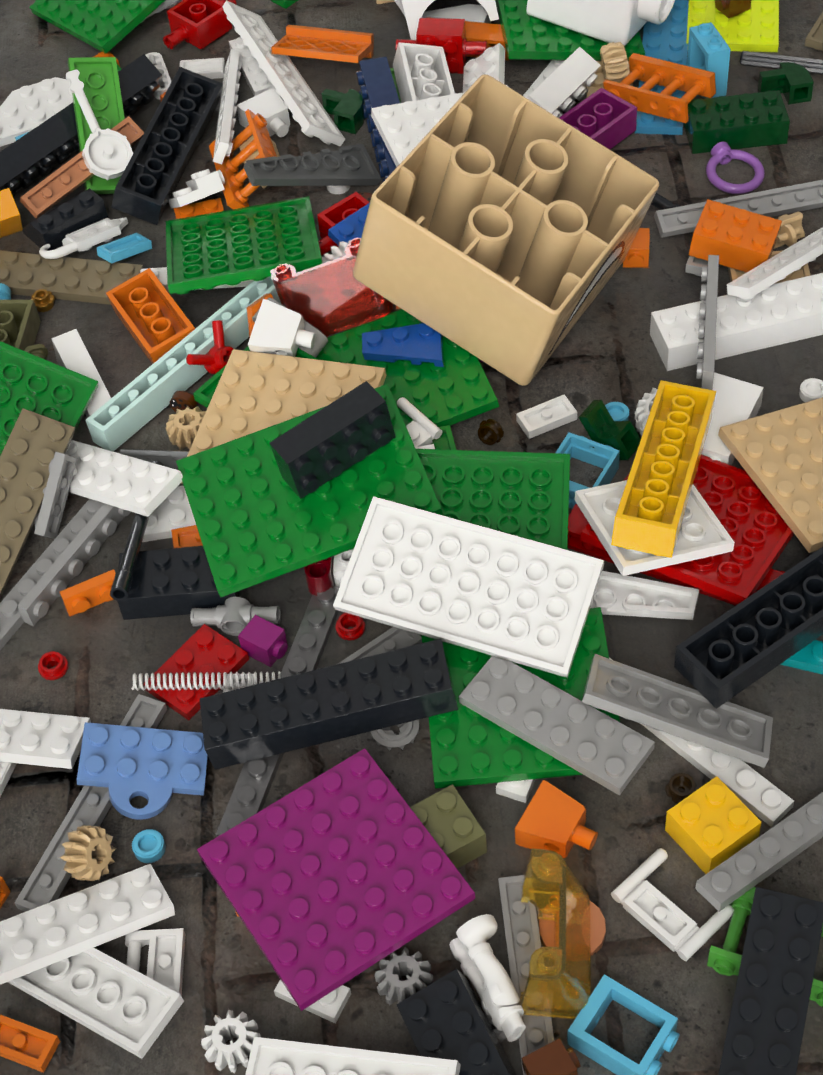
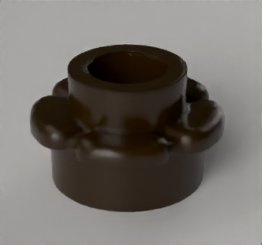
M494 419L483 420L478 429L479 439L487 445H493L501 441L504 431L500 423Z
M678 773L671 777L669 783L666 784L665 791L667 796L671 797L672 801L678 804L695 792L697 785L690 775ZM679 788H682V789H684L685 791H684V792H680V791H679Z

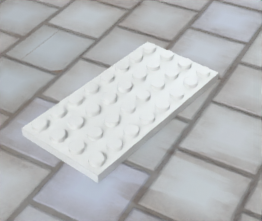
M373 496L333 607L335 610L430 638L441 639L447 643L568 678L604 567V560Z

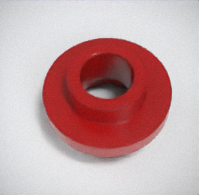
M343 613L336 622V633L344 640L358 639L365 631V622L362 617Z
M55 651L45 653L40 658L38 664V671L46 680H57L64 676L68 670L66 657Z

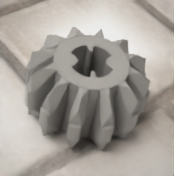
M406 947L403 949L402 955L397 956L396 952L389 954L390 961L381 959L379 962L381 970L375 973V981L379 983L377 986L378 994L380 996L386 995V1003L389 1006L397 1000L400 1003L434 981L433 975L429 973L431 971V964L428 961H422V954L419 951L409 956V950ZM401 976H407V980L402 981Z

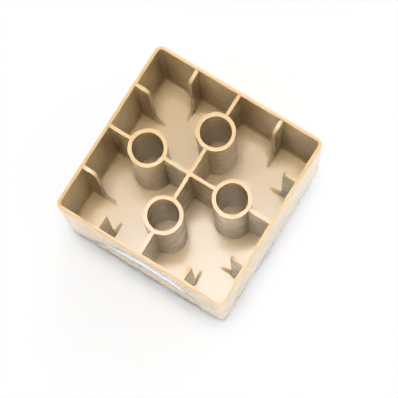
M484 74L471 85L372 194L353 269V276L357 281L517 384L526 386L532 381L625 260L658 190L659 181L500 81Z

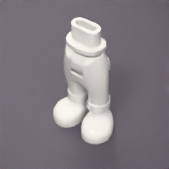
M480 915L458 928L456 932L458 938L453 939L449 946L454 958L461 962L460 967L463 974L468 977L479 994L484 1012L492 1018V1023L497 1030L503 1031L507 1040L512 1042L517 1040L526 1028L522 1020L524 1010L521 1005H518L520 999L508 973L493 954L491 945L486 942L497 932V922L492 915Z

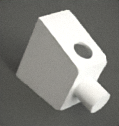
M274 87L236 105L239 123L246 128L249 125L245 111L249 109L253 113H259L265 118L270 136L277 134L279 137H284L288 133L290 126L288 108L284 105L282 98L275 92Z
M263 299L248 347L252 352L295 357L298 346L313 348L316 333L304 330L305 323L301 314Z

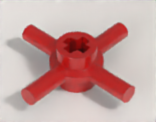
M222 320L212 321L214 346L205 355L188 354L186 357L187 364L204 365L205 369L213 375L227 364L233 348L225 346Z

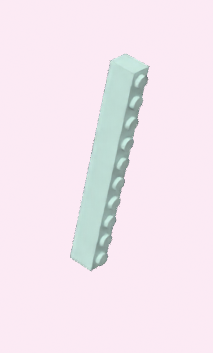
M276 275L261 281L251 282L89 416L85 421L93 442L103 449L114 452L166 408L176 391H186L208 372L204 365L187 364L186 357L188 354L205 355L214 346L212 321H223L225 346L235 349L249 337L247 307L269 293L272 294L274 300L283 306L289 304L293 300L289 276L281 277Z

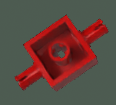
M183 0L167 10L171 33L163 37L167 48L173 49L181 42L186 41L199 49H203L231 30L232 23L226 18L227 15L222 7L226 0ZM227 0L237 5L236 0Z
M419 18L416 40L396 39V50L399 42L443 47L449 72L464 74L467 55H482L487 49V41H467L465 19Z
M355 192L317 214L320 237L322 238L318 240L321 256L330 252L332 246L339 248L328 236V229L370 203L359 193Z

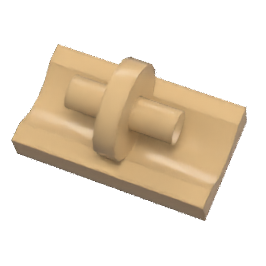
M798 211L790 215L784 214L778 217V220H781L782 223L774 249L785 244L790 247L798 239L805 237L802 227L803 213Z

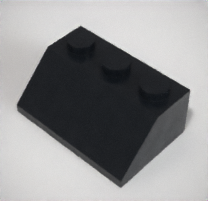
M89 188L30 222L22 231L39 248L50 244L51 247L46 251L57 249L63 246L62 240L66 238L65 235L108 218L104 200Z

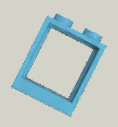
M712 22L690 27L687 66L715 73L716 94L712 97L715 98L726 96L731 49Z
M568 432L556 453L570 454V459L575 458L603 468L593 487L610 484L619 469L620 450L589 440L584 436ZM569 480V508L573 509L576 503L574 500L575 491L589 487Z
M604 974L568 1029L567 1044L616 1075H657L662 1066V1063L659 1061L665 1050L670 1053L679 1039L680 1034L676 1032L678 1018ZM612 1000L661 1028L639 1064L590 1035Z

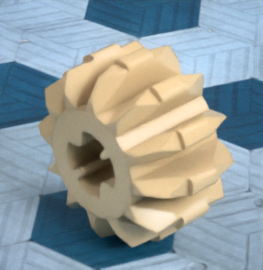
M612 42L601 47L600 56L605 80L620 83L630 73L624 45L621 42Z
M187 405L185 410L177 409L176 414L169 415L166 431L172 445H177L180 450L186 447L190 450L206 411L200 410L199 406L190 409Z
M88 825L77 827L76 831L68 832L69 842L62 843V846L65 848V854L60 857L67 861L64 870L71 873L72 878L82 881L99 880L100 876L109 874L108 864L115 863L111 855L116 848L110 845L113 836L106 834L105 829L99 826L91 827Z

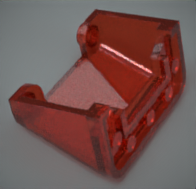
M354 238L349 241L345 248V256L297 272L293 265L281 264L270 270L271 278L281 304L301 314L303 320L318 329L326 337L388 315L393 308L392 302L357 281L353 276L361 238Z

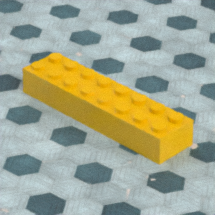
M660 380L615 516L611 545L672 558L712 419L716 391Z

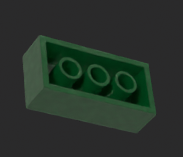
M780 90L692 100L688 104L689 121L683 123L691 153L698 154L711 152L712 148L719 142H727L731 149L787 144L790 119Z

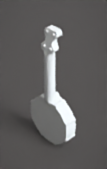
M78 70L69 71L66 73V80L71 83L70 91L75 94L92 132L82 152L84 162L89 172L106 180L120 177L133 155L132 148L126 139L127 137L109 128L101 130L84 93V83L78 79L80 72Z

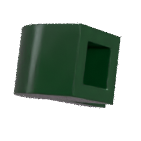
M781 62L779 69L760 72L758 93L780 90L788 105L809 102L812 99L814 81L809 71L803 66L790 62Z
M351 88L346 94L325 89L321 95L326 112L334 115V123L339 130L356 135L365 121L361 94Z
M593 400L578 417L588 433L586 438L620 450L619 460H628L639 447L641 439L631 421H614L602 400Z

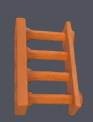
M636 53L629 57L630 73L620 83L610 80L603 81L605 90L636 106L637 111L682 123L689 121L688 104L697 95L712 98L716 94L714 72ZM636 80L645 82L640 88L630 86ZM656 85L665 87L660 93L650 91ZM676 90L686 92L681 98L671 96Z
M249 109L245 111L249 125L232 140L233 146L230 156H225L222 164L214 162L216 171L220 170L224 176L225 184L223 186L225 190H223L227 206L232 209L249 207L248 197L260 187L252 186L249 182L243 188V181L248 176L244 168L238 173L239 166L257 149L259 154L254 159L277 157L266 127L267 121L261 114H255ZM253 135L254 140L233 158L234 151ZM215 140L209 145L212 158L214 155Z

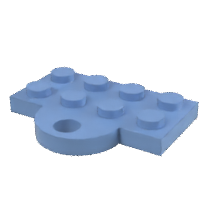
M85 722L77 785L108 787L110 801L120 814L137 820L152 818L160 814L167 807L172 793L204 796L208 755L204 749L203 733ZM136 796H142L147 799L148 804L144 808L137 809L130 804V801Z

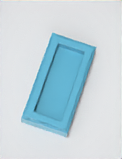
M134 233L98 246L97 256L112 264L152 249V242L146 237Z

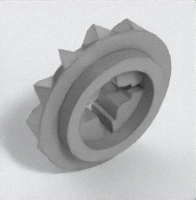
M419 720L398 724L397 727H400L398 735L390 730V726L370 731L371 737L375 739L378 746H386L389 751L394 747H399L403 750L406 744L414 743L416 735L419 734Z

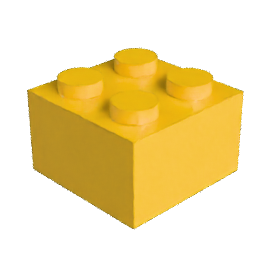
M716 776L667 811L665 831L698 867L707 874L757 839L762 822Z

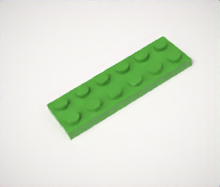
M116 57L69 58V71L78 70L80 72L78 79L84 83V93L101 130H106L107 128L111 130L125 119ZM72 93L81 152L92 132L75 94ZM94 175L85 182V190L90 188L96 194H114L115 187L121 176L106 180Z

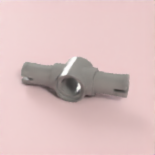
M230 597L226 599L224 605H218L216 608H192L190 620L193 627L203 626L204 624L207 626H217L228 635L238 636L255 615L279 625L281 611L279 606L254 607L253 604H250L244 598Z

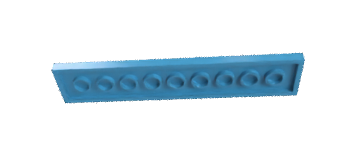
M675 0L668 17L660 25L648 21L644 24L642 44L645 56L687 66L688 44H686L689 0ZM639 80L638 88H640L645 82ZM656 85L650 91L660 93L665 87ZM676 90L671 96L681 98L685 92ZM637 111L635 133L682 135L683 123Z

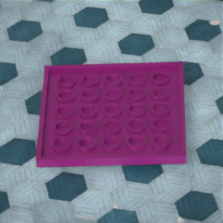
M365 748L197 849L200 858L301 1011L475 899L473 889Z

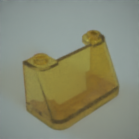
M532 848L521 887V902L528 903L529 901L534 904L538 911V919L555 920L554 947H541L531 955L529 976L525 990L520 994L519 1005L524 1010L523 1015L573 1019L586 1006L591 995L590 899L560 854L551 850Z

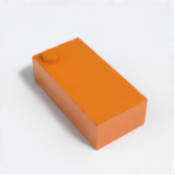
M150 268L106 292L116 315L152 364L195 330L193 324Z

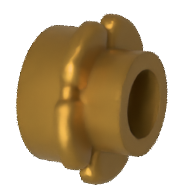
M39 289L31 296V300H34L38 312H47L54 306L55 297L50 291Z

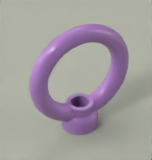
M719 142L712 148V157L706 165V175L716 188L731 194H744L755 190L761 185L765 172L758 158L746 151L731 149L727 142ZM732 159L741 160L748 163L754 169L755 175L747 183L732 184L722 180L717 175L716 166L719 163L725 165Z

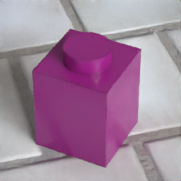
M257 615L250 620L238 635L241 648L248 652L250 657L269 667H272L277 659H281L288 648L285 630Z

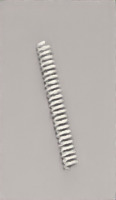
M262 671L260 672L259 684L263 683ZM268 671L266 672V680H265V682H268V681H269V672H268ZM274 671L272 672V680H275ZM280 671L278 672V679L281 678ZM170 672L168 687L166 684V673L163 674L162 687L160 684V673L157 674L156 687L154 684L155 675L152 673L151 686L149 688V675L146 673L145 686L143 688V675L140 673L139 686L137 688V675L134 673L131 689L134 690L135 688L138 691L141 688L144 691L147 688L150 691L153 688L156 691L159 688L162 691L164 688L166 690L170 688L172 690L176 688L178 690L182 688L184 690L188 688L191 690L194 688L197 690L200 688L203 690L206 688L209 690L212 688L215 690L218 688L229 690L232 688L235 690L237 687L240 689L252 686L251 673L248 672L246 685L245 673L242 672L241 685H239V673L236 672L235 685H233V673L230 672L229 685H227V673L224 672L223 685H221V673L218 672L217 685L215 686V674L212 672L211 685L209 686V674L206 672L205 685L203 686V674L200 672L199 685L197 686V674L194 672L193 685L191 687V674L188 672L187 685L185 687V674L182 672L181 685L179 687V675L176 672L175 685L173 687V675ZM254 672L253 685L258 684L257 673Z

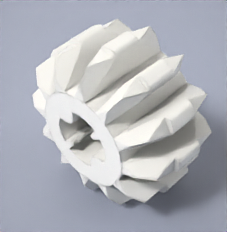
M228 1010L226 1018L223 1020L220 1016L215 1015L214 1021L216 1025H205L204 1031L207 1037L201 1041L203 1049L207 1050L205 1057L208 1062H215L216 1069L220 1070V1072L228 1065L230 1072L235 1074L237 1064L242 1063L247 1068L254 1037H261L260 1033L256 1032L258 1029L257 1023L254 1020L248 1021L247 1014L243 1011L235 1018L233 1011ZM233 1038H237L238 1040L233 1043ZM228 1040H231L230 1045H226Z

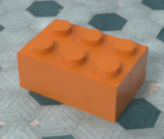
M707 199L694 230L688 255L708 261V255H719L720 265L748 272L770 259L782 221Z

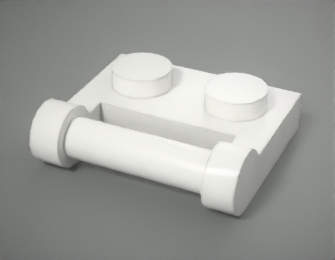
M184 929L136 930L126 934L125 945L128 947L126 965L139 972L141 948L149 945L147 977L182 996L186 936Z

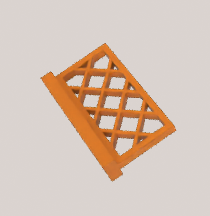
M288 25L286 26V35L271 47V54L359 63L363 58L373 57L374 34Z

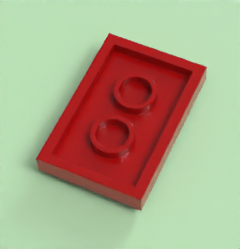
M204 624L154 673V684L156 687L157 674L160 673V684L162 687L163 674L166 673V684L168 687L169 673L171 672L174 687L175 673L177 672L180 687L181 673L183 672L185 674L184 683L186 687L187 673L189 672L191 674L190 683L192 687L193 673L195 672L197 674L196 682L198 686L199 673L201 672L203 674L202 682L204 686L205 673L208 672L210 686L211 673L214 672L216 686L217 673L220 672L221 685H223V673L229 674L232 672L235 674L249 660L248 652ZM151 677L148 681L149 688L151 686ZM146 688L145 690L189 721L201 709L200 698L215 695L220 688L217 690L214 688L211 690L208 688L205 690L202 688L199 690L196 688L193 690L190 688L187 690L183 688L181 690L177 688L175 690L171 688L166 690L164 688L162 691L159 688L156 691L153 688L150 691Z

